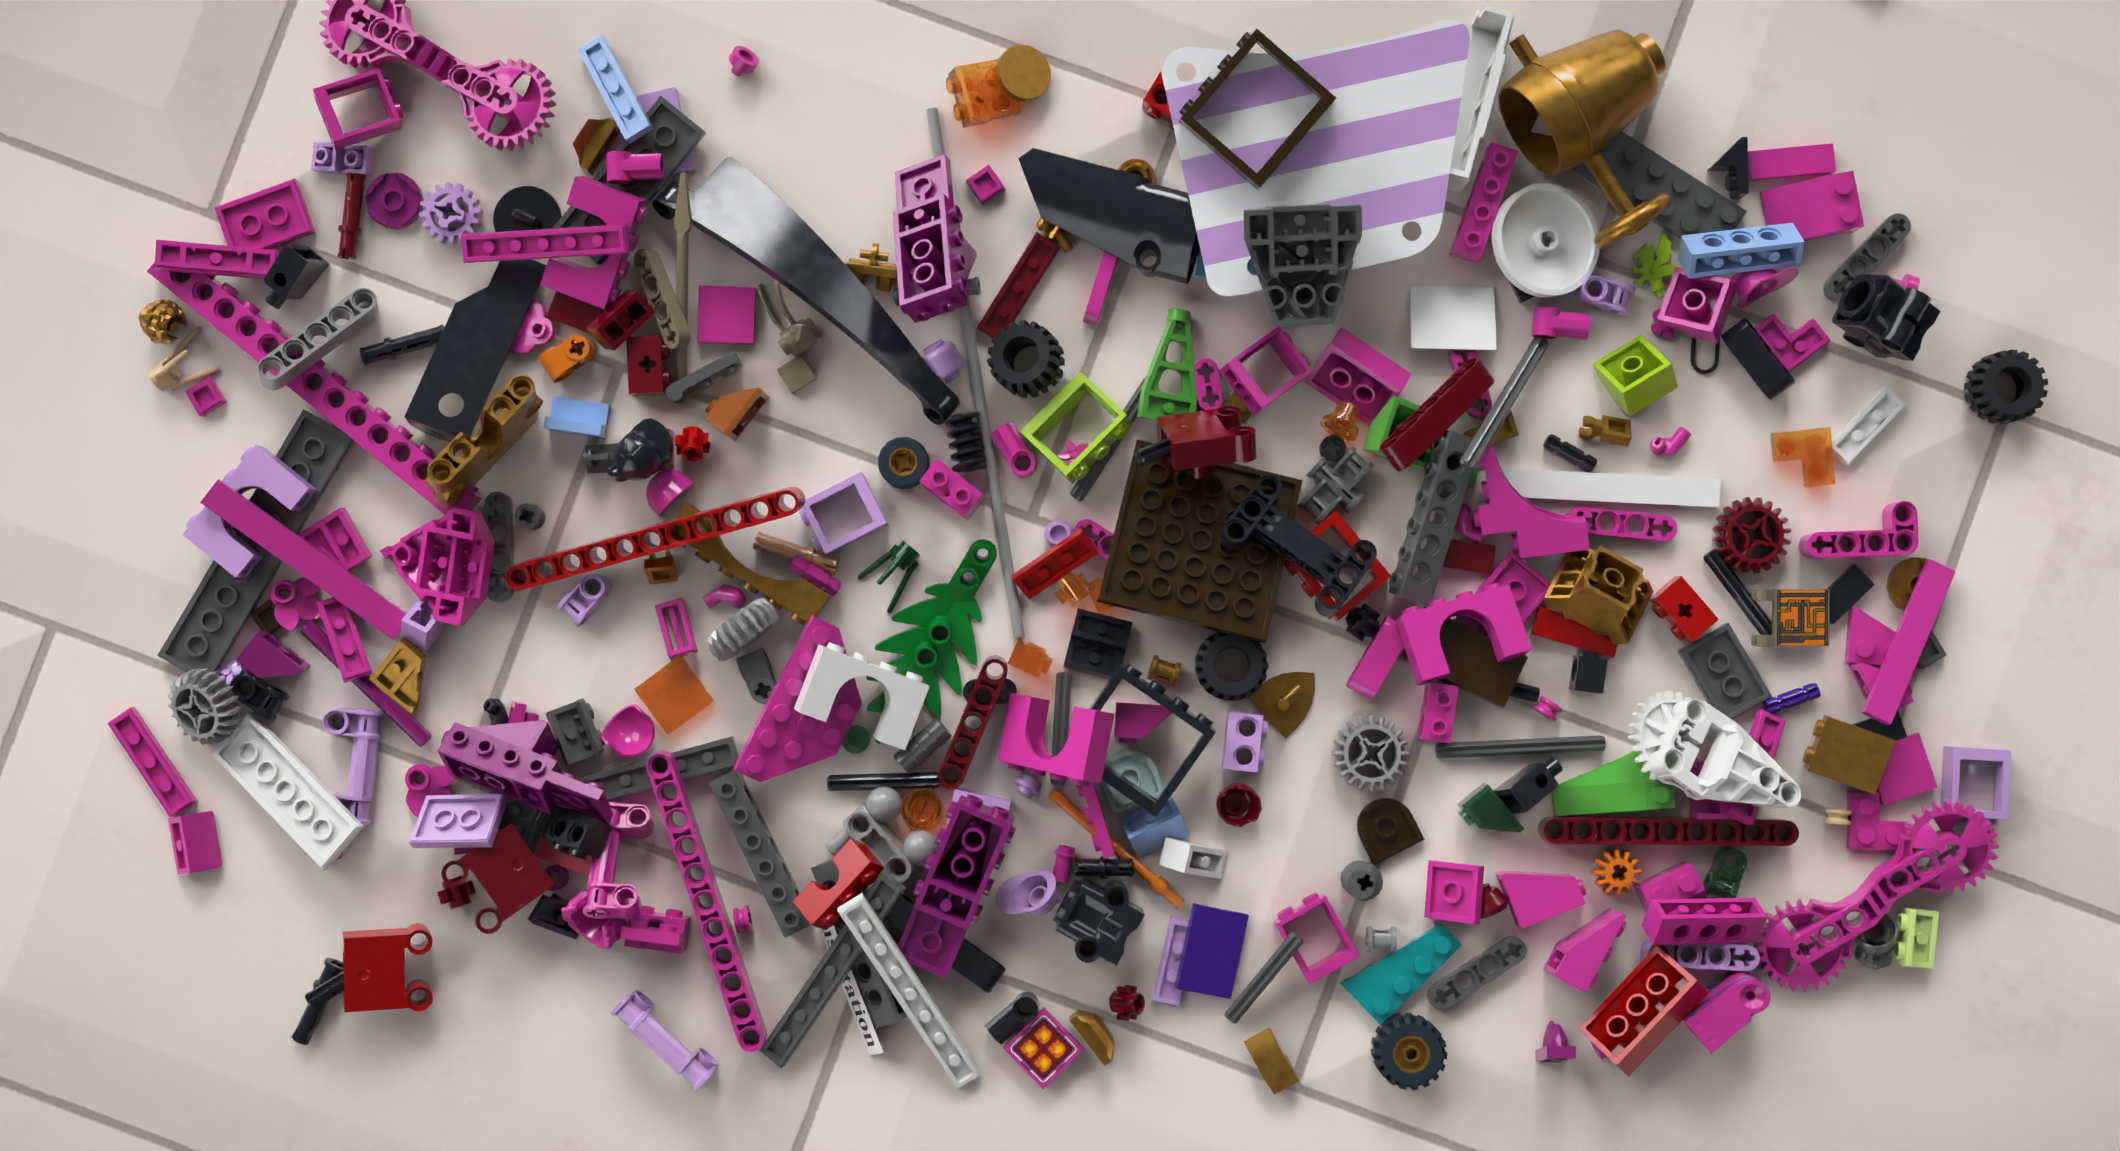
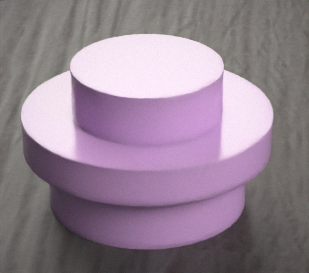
M1062 520L1052 521L1047 525L1044 532L1045 540L1051 547H1054L1073 534L1070 525Z
M1022 774L1021 778H1017L1014 782L1018 787L1016 791L1028 799H1031L1032 796L1039 797L1041 794L1039 790L1042 785L1026 774Z

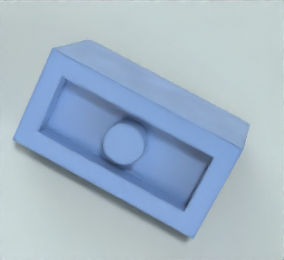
M554 397L550 417H545L543 428L549 431L605 438L610 406L603 403Z
M1172 796L1157 817L1142 808L1120 819L1138 858L1163 848L1166 837L1182 839L1189 835Z

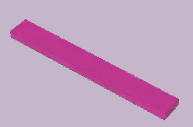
M218 479L200 503L391 639H394L400 632L401 620L407 614L404 610L222 480Z

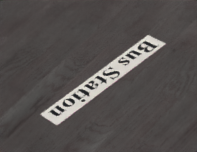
M834 926L828 928V930L819 928L827 949L830 948L838 936ZM850 970L841 985L868 1054L884 1053L853 972Z

